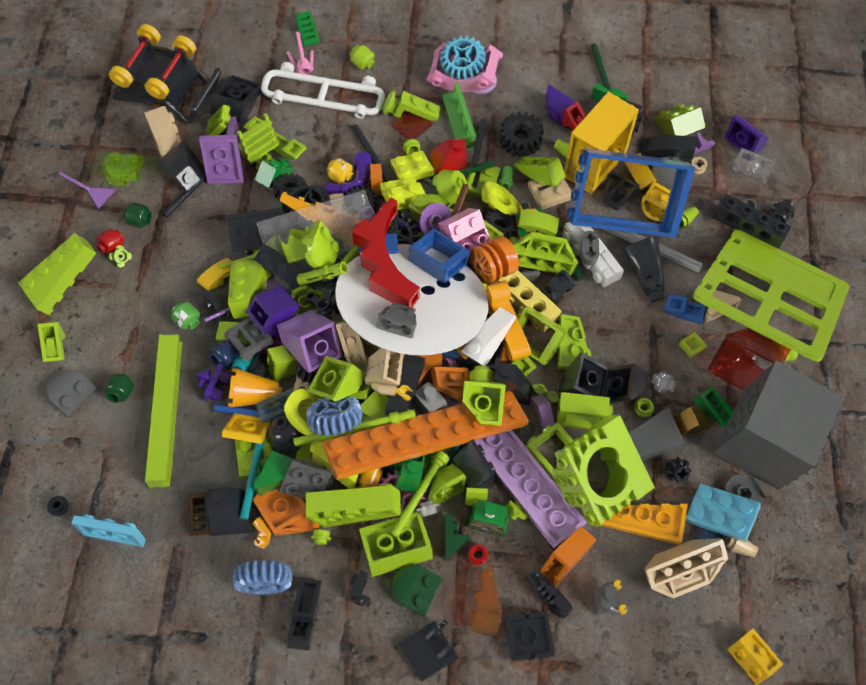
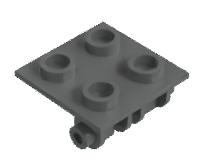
M298 458L290 459L289 469L279 492L306 499V493L325 490L332 472L326 466L322 467L315 463L311 466L309 461L304 464L305 461L298 460Z

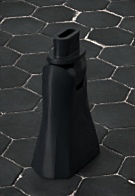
M648 237L625 246L623 252L646 296H649L651 303L664 299L665 283L658 237Z

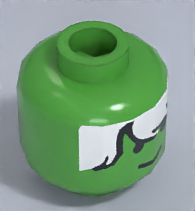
M179 302L172 308L171 318L182 330L194 329L198 326L200 312L190 302Z

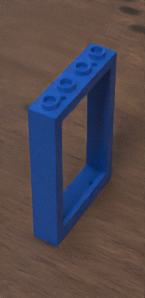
M584 148L583 153L579 157V172L577 171L575 174V189L571 192V207L567 209V218L572 225L677 237L696 167L689 162ZM591 158L676 169L662 224L579 213Z

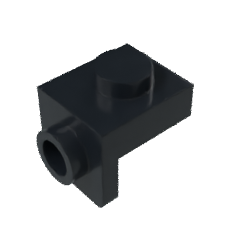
M362 570L359 571L358 575L355 574L350 582V587L352 588L349 594L354 604L364 607V604L370 606L371 598L362 594L369 579L368 573Z

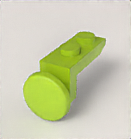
M391 90L383 106V114L387 115L390 112L399 118L403 111L406 110L425 119L437 121L440 112V106L405 91L402 92L398 99L395 97L396 91Z

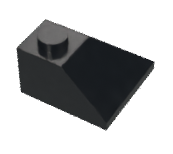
M184 140L157 162L179 191H188L201 179L205 171L203 164Z
M579 353L562 374L559 392L604 397L610 368L584 353Z
M636 363L610 368L604 397L610 398V404L635 399L646 391L648 373Z
M231 487L207 489V509L211 536L254 532L252 524L253 498L248 520L240 519L246 490Z

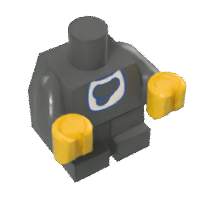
M620 580L608 582L601 589L592 592L596 615L607 613L611 615H624L627 612V609L625 610L626 605L622 604L617 607L614 589L620 590L622 587Z

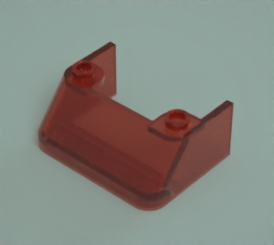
M744 328L728 333L725 336L708 370L716 377L744 390L765 371L763 368L755 365L757 359L754 354L771 363L777 360L784 364L791 349L750 328Z

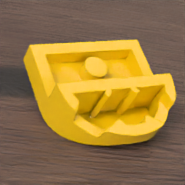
M656 182L652 183L642 199V211L647 218L662 223L671 190Z

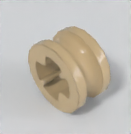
M695 157L691 162L696 167L694 174L700 175L705 172L707 161L704 158Z

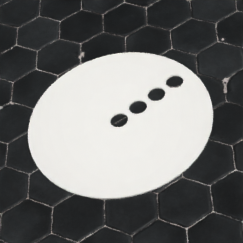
M398 244V253L389 254L391 260L407 279L420 287V299L413 307L416 309L417 325L413 338L378 329L376 327L378 314L393 303L369 291L368 278L372 272L361 267L360 255L348 263L347 274L340 275L336 285V303L339 312L353 331L378 347L409 355L444 353L470 341L484 325L488 313V298L481 281L469 267L465 266L459 271V273L465 276V280L456 281L450 278L448 280L450 286L448 288H441L436 284L438 279L408 261L409 247L411 245ZM433 248L425 252L441 264L450 259ZM423 286H431L435 289V293L426 295L422 293L421 288Z

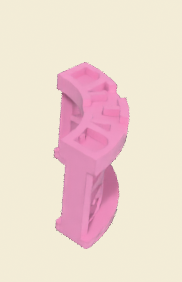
M445 42L434 51V59L426 79L432 85L454 91V83L459 82L462 92H476L487 89L495 84L493 79L498 61L502 59L503 53L492 45L484 48L486 62L483 65V70H479L478 75L473 74L472 78L470 76L467 77V80H464V78L457 80V76L451 78L443 69H440V72L437 71V68H442V64L439 61L443 46H447ZM453 54V55L451 56L450 62L453 61V58L455 57V54ZM476 54L472 55L471 62L475 60Z

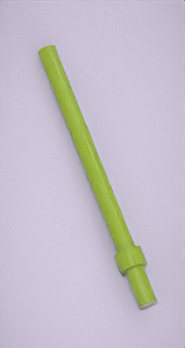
M413 409L398 413V411L392 412L388 416L357 424L356 428H351L350 432L346 431L344 434L340 433L336 436L330 435L327 437L326 434L319 436V434L314 433L294 438V444L299 446L390 423H400V421L415 418V411Z

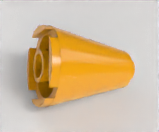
M232 368L235 376H231L228 399H232V403H228V407L277 402V398L281 399L282 387H279V382Z

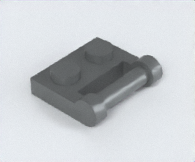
M251 318L244 320L224 333V337L227 341L232 342L244 361L250 360L255 353L274 343L272 337L267 333H263ZM242 334L250 346L245 347L237 338V335Z

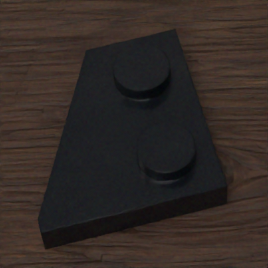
M611 170L603 203L618 211L639 191L640 185Z

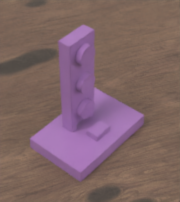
M230 117L225 128L226 134L200 136L199 141L208 184L244 182L237 140L238 125L236 117Z

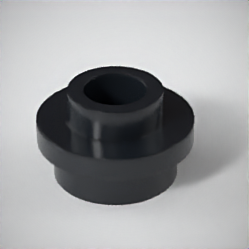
M55 496L47 504L48 512L56 517L64 515L69 508V502L63 496ZM57 503H61L58 508H54Z

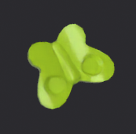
M510 500L506 504L512 519L515 520L519 517L526 520L529 517L517 502L513 503Z

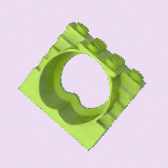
M620 415L606 416L590 427V431L583 433L580 438H576L570 444L565 445L564 449L555 452L557 468L552 470L555 483L560 487L564 501L570 507H581L584 519L591 526L600 527L604 524L603 521L611 519L614 513H619L622 510V507H627L632 500H639L655 488ZM598 449L601 452V460L609 468L608 484L600 496L592 490L587 478L588 462Z

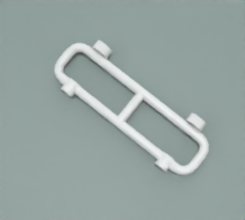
M283 62L280 70H270L267 72L261 84L262 93L266 97L272 98V102L275 104H281L282 100L343 110L354 112V116L359 119H363L365 115L379 113L385 100L384 91L375 86L376 80L371 76L363 77L361 84L295 73L294 65L289 62ZM274 76L322 84L317 99L285 94L281 90L269 91L268 85L270 79ZM328 85L376 93L378 95L377 104L374 108H366L362 104L354 106L324 99Z

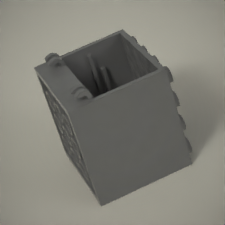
M776 360L743 390L714 453L779 490L785 485L788 486L793 480H798L801 475H806L812 468L816 469L821 462V457H819L821 451L827 447L829 442L827 437L835 428L836 423H834V420L843 409L841 403L844 397Z

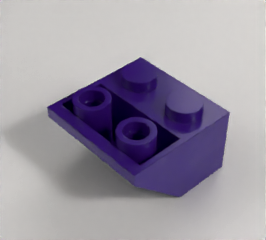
M278 285L256 295L246 313L263 333L280 337L277 325L293 318L300 305L283 286Z

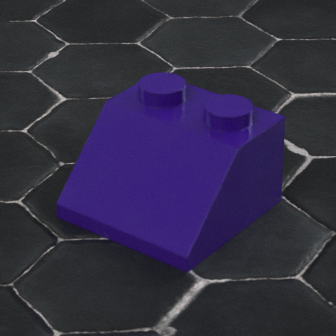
M734 115L724 139L751 159L764 148L768 136L742 116Z

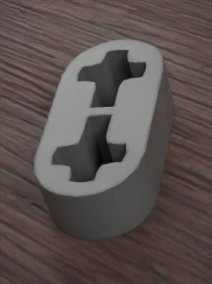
M589 230L582 235L581 259L586 265H594L599 258V236L596 232ZM587 238H591V245H589V240ZM589 251H591V255L593 256V258H589Z

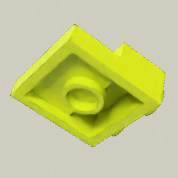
M414 177L380 183V190L385 201L387 202L391 197L396 199L398 210L409 208L408 205L421 194H425L420 182L417 183Z

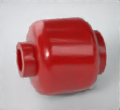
M109 228L96 237V248L101 254L109 255L116 250L117 246L121 245L124 247L125 239L120 231Z

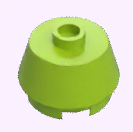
M444 169L434 176L432 185H436L438 195L451 204H455L462 185L467 184V181L460 171Z

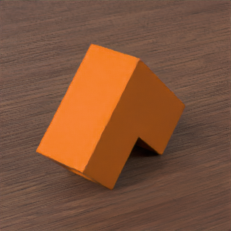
M370 164L372 190L376 196L382 195L380 183H383L381 164Z

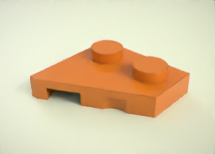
M433 367L431 375L434 388L464 403L462 401L464 380H469L468 368Z

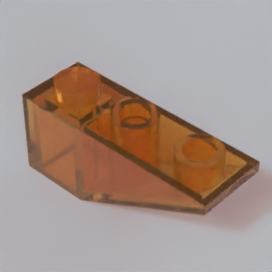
M488 564L487 570H482L479 580L480 583H483L482 589L476 592L474 603H477L476 612L471 611L468 624L472 625V632L496 638L502 609L492 566Z

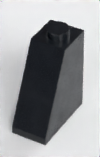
M497 362L494 382H503L506 385L505 392H512L519 404L530 405L532 385L519 367L515 364Z

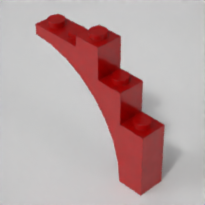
M391 197L386 203L382 204L380 211L373 215L369 222L363 219L353 227V244L363 248L360 253L361 267L372 272L368 278L369 291L391 303L395 302L413 308L420 299V287L407 279L397 269L389 256L385 243L390 223L398 213L397 200Z

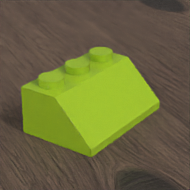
M420 511L412 513L397 537L392 535V530L400 517L359 529L372 577L433 559L432 547Z

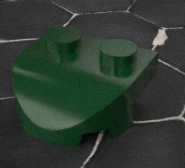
M411 565L399 569L392 577L390 589H392L394 597L393 600L400 607H405L419 616L425 617L442 577L420 565Z

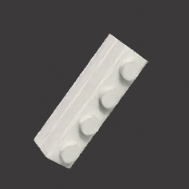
M568 222L564 225L563 238L567 239L573 246L572 249L575 255L581 257L582 235L586 231L594 230L591 227L572 225ZM587 238L589 240V245H591V238ZM599 238L598 261L594 265H586L585 263L583 265L586 269L591 270L596 283L606 287L620 280L624 270ZM589 251V258H593V256L591 255V251Z

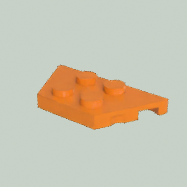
M280 488L262 495L257 494L253 499L254 504L274 536L320 530V526L317 523L306 518V505L302 498L279 492Z

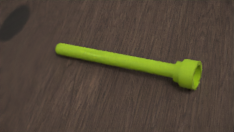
M436 451L431 457V467L392 530L394 537L400 535L438 469L445 467L449 461L448 455L444 452Z

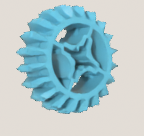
M460 35L457 40L453 37V42L447 41V46H443V51L440 53V63L447 75H450L451 78L457 76V80H460L461 77L467 80L468 76L472 78L473 74L478 75L479 70H483L486 54L479 40L475 41L474 37L469 39L467 35L465 38H462ZM453 54H455V57L453 58V61L450 62L451 56H452ZM476 54L475 60L471 62L472 55Z

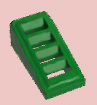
M307 11L296 14V25L304 47L320 44L311 12Z
M713 385L704 389L694 398V401L702 409H705L706 413L722 428L728 424L733 410ZM719 407L722 408L721 411H716V409H718ZM726 412L728 415L723 419L721 416Z

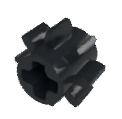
M678 456L676 459L669 460L665 468L668 472L667 477L671 481L675 480L678 484L681 481L688 480L690 472H692L688 467L690 463L686 459H680Z

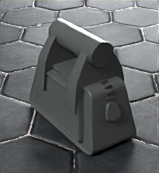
M393 302L391 306H387L378 314L376 327L407 338H413L417 325L416 309Z

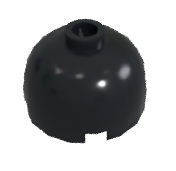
M285 413L278 415L271 421L267 432L269 442L281 454L297 452L300 447L295 446L294 438L306 436L293 427Z

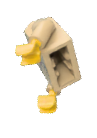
M380 348L371 355L365 372L366 377L364 381L366 384L370 385L374 391L380 394L390 396L399 394L404 400H410L411 397L405 393L413 391L407 385L397 388L400 385L404 354Z

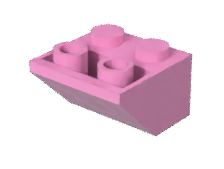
M468 208L438 223L442 234L469 251L490 240L479 209Z

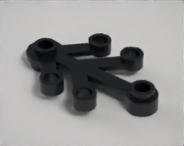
M338 256L334 264L341 262ZM335 278L327 279L326 285L321 281L309 283L312 289H318L324 294L323 298H319L315 291H310L306 295V300L310 304L316 305V311L319 315L326 316L333 312L336 303V293L333 296L332 294L336 291L338 279L336 281Z

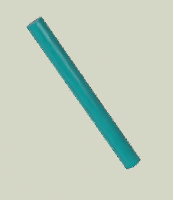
M264 441L262 444H255L240 519L248 520L254 493L253 481L258 474Z

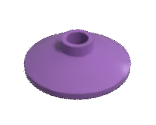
M432 203L423 209L419 219V226L423 235L433 229L441 232L438 223L450 218L452 214L447 206L441 203Z

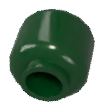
M130 203L123 210V218H125V222L129 226L144 228L150 224L152 212L146 205Z
M113 374L104 386L105 396L113 403L124 402L131 394L134 384L126 374Z

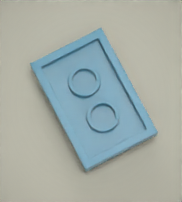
M700 483L685 520L690 524L747 542L761 504L760 502Z
M83 514L82 517L74 515L71 523L83 536L138 547H144L146 541L141 531L136 528V525L124 522L121 525L116 524L111 519L103 518L101 521L96 520L91 515Z

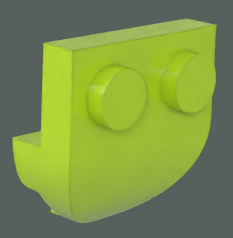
M321 220L314 222L310 234L303 236L302 244H306L308 251L305 253V257L313 268H323L327 264L333 265L335 263L340 248L330 235L329 229L324 226Z

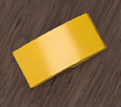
M625 162L636 183L640 185L639 188L641 190L657 181L648 165Z
M225 258L208 268L197 279V283L208 291L223 285V278L230 276L231 266L221 269L218 266L231 262V260Z

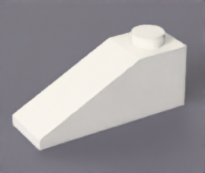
M500 307L484 323L475 337L467 342L462 353L477 363L487 366L515 321L516 316Z

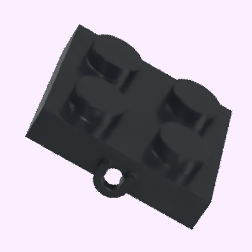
M530 611L522 612L521 615L506 616L504 618L511 662L526 660L531 662L555 656L548 611L531 614Z

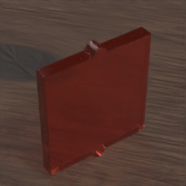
M408 111L392 123V126L400 132V135H404L408 139H416L433 125L432 121Z

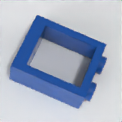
M433 229L429 233H425L417 242L411 244L408 261L442 283H445L467 265L470 251L436 229ZM433 247L450 259L441 264L425 252Z

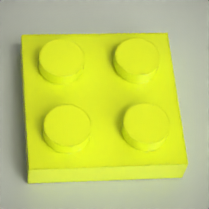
M423 151L390 159V165L398 180L410 177L419 180L434 176V169Z

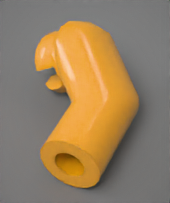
M259 517L252 523L259 532L257 539L254 540V544L258 548H265L269 544L271 530L262 518Z

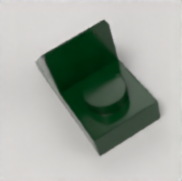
M445 514V561H450L470 541V535H454L458 533V522L453 521V514Z

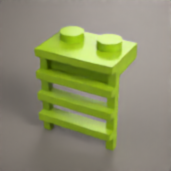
M267 113L263 114L265 120L244 134L240 130L237 132L240 140L238 144L239 152L250 164L279 145L276 141L277 137L274 134L275 130L272 127V121Z

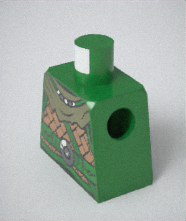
M478 500L472 507L467 528L505 537L510 519L508 508Z

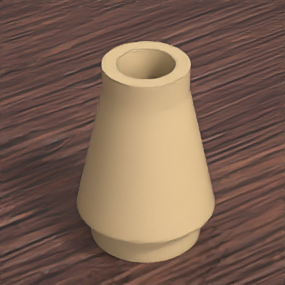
M729 536L726 537L724 546L728 548V551L752 558L757 554L758 546L750 541L743 542Z

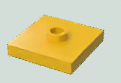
M234 413L222 430V437L262 444L268 434L269 424L272 419Z

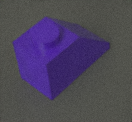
M549 84L545 96L548 117L562 125L563 110L575 101Z

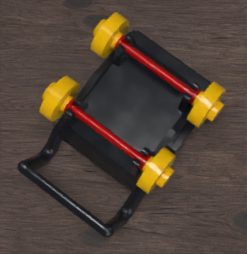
M142 24L137 30L140 45L124 67L122 64L120 66H113L109 72L110 79L117 84L113 91L114 100L142 102L148 105L153 101L167 106L182 122L193 123L212 87L218 83L221 69L216 68L209 79L188 59L196 51L195 44L189 38L182 35L176 36L172 43L174 51L166 47L155 46L161 39L159 32L148 24ZM198 77L206 86L191 107L189 116H185L177 107L195 78Z

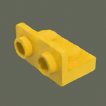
M754 629L750 630L728 648L730 654L756 685L769 678L783 665Z

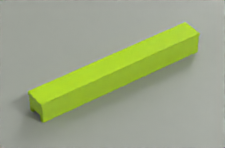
M159 334L145 482L149 488L170 487L182 354V342H179V335Z

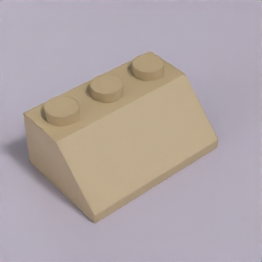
M165 106L144 113L161 158L182 142L174 123L172 112H167Z

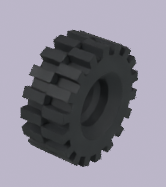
M517 112V115L512 113L510 118L508 116L505 117L500 128L499 141L503 149L506 147L505 151L507 153L511 151L513 156L519 154V157H522L523 154L530 156V152L535 154L536 149L539 150L542 145L544 134L543 124L540 123L539 118L534 119L535 115L533 114L528 116V112H524V114ZM524 133L528 137L519 138L515 136V134Z

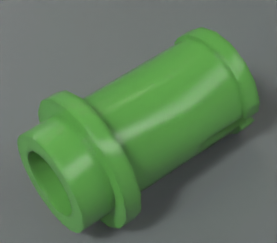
M504 166L502 168L499 185L505 189H510L513 185L512 167Z

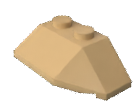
M723 539L691 540L654 555L645 567L650 588L671 598H676L710 584L720 571L723 563L725 564L728 560Z

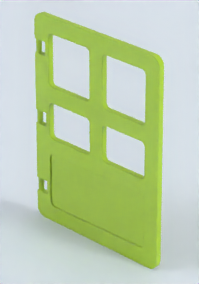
M734 230L695 290L693 298L813 361L820 362L825 355L850 286L845 281L741 230ZM730 265H734L768 282L771 285L768 292L762 291L727 273ZM719 283H725L760 301L761 305L754 317L713 297V293ZM783 292H788L824 311L822 319H818L782 301L781 296ZM774 310H778L814 328L816 334L811 346L770 326L768 322Z

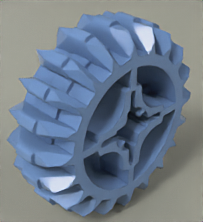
M347 396L336 402L326 398L318 399V402H314L312 406L308 407L306 417L310 430H313L319 436L326 434L328 437L330 435L336 436L340 433L344 434L346 431L350 432L351 428H356L357 424L361 423L363 413L359 400H356L355 397Z
M255 560L254 562L242 563L235 568L233 575L235 590L254 595H270L289 589L292 581L290 566L284 562L280 563L279 561Z

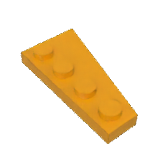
M687 504L628 505L627 507H622L619 513H614L611 519L603 521L604 524L601 525L602 527L681 545Z

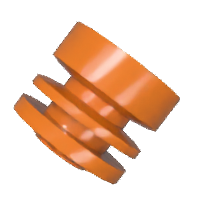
M498 236L470 250L469 257L472 269L484 284L489 285L518 270L519 259L513 244L504 236Z

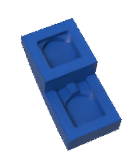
M669 294L665 312L686 321L703 324L706 305L688 302V297Z

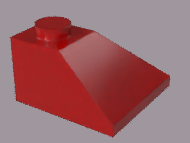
M465 139L446 140L430 151V161L434 169V176L444 169L460 170L467 168Z

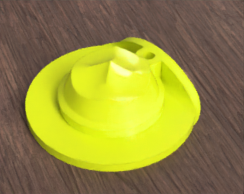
M490 181L483 185L482 201L487 203L491 209L495 211L498 209L500 212L508 215H516L520 211L518 201L507 189Z
M307 388L298 389L291 393L284 407V412L289 422L304 435L314 434L307 422L308 407L312 406V403L318 402V399H324L321 396L309 393Z

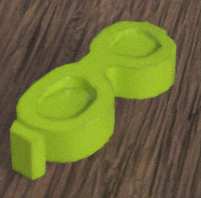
M534 384L532 386L535 394H542L552 404L558 403L559 398L556 392H548L543 384Z

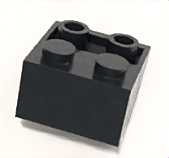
M475 440L470 441L453 456L451 464H454L465 474V489H490L493 487L496 470L491 461L487 462L484 457L485 451L480 444L477 445Z

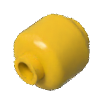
M341 158L333 159L327 166L328 177L338 184L350 182L354 176L352 165Z

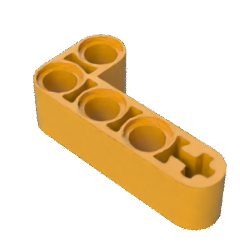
M506 280L486 286L485 293L488 298L490 315L492 316L501 307L516 316L510 303L511 293ZM516 316L515 321L502 340L511 361L531 355L529 343Z

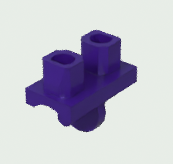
M218 363L212 378L209 376L211 373L209 369H206L204 373H197L196 379L200 381L198 387L203 389L205 384H208L202 400L207 401L209 398L220 401L224 390L215 387V384L219 382L227 385L231 377L230 373L223 370L224 365Z

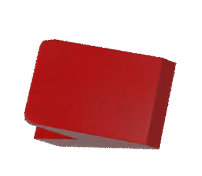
M578 101L563 110V127L570 126L573 131L586 117Z

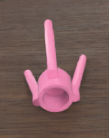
M297 31L296 36L301 59L296 64L290 52L287 51L286 54L295 67V73L309 75L311 71H314V52H310L309 61L304 58L300 34Z

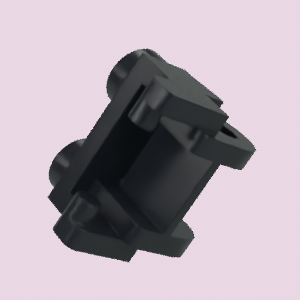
M790 200L779 201L772 206L771 216L786 224L787 220H790L795 215L794 203Z
M561 270L544 286L541 292L557 305L564 298L562 294L565 291L568 293L575 287L574 280L567 271Z

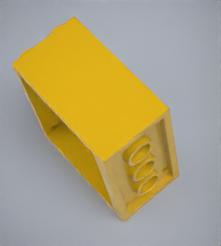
M608 92L571 133L564 167L565 178L576 184L575 174L577 171L579 172V157L583 153L584 148L626 154L639 109ZM592 157L584 190L592 194L620 161Z

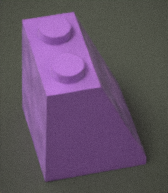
M312 310L277 325L282 343L308 373L319 369L325 356L335 359L343 357L334 322Z

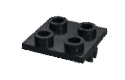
M436 620L399 643L400 648L421 682L459 658L454 649L460 644V641L455 639L453 643H449L442 632L444 627L448 625L446 620H443L441 624H437Z

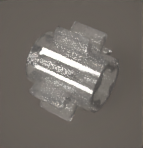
M661 370L659 374L655 373L651 383L655 384L653 389L663 394H667L668 390L673 392L676 381L673 380L674 375L664 370Z

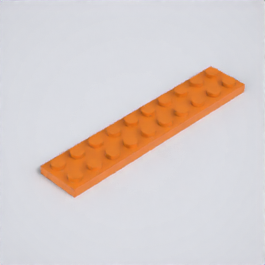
M507 391L504 397L501 426L481 424L463 403L403 420L400 423H390L323 442L322 447L336 480L468 443L472 440L527 426L529 420L514 394Z

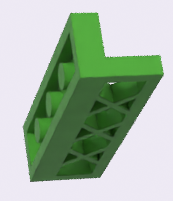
M457 82L454 83V92L442 94V100L454 139H465L466 150H471L475 146L476 134L460 84Z

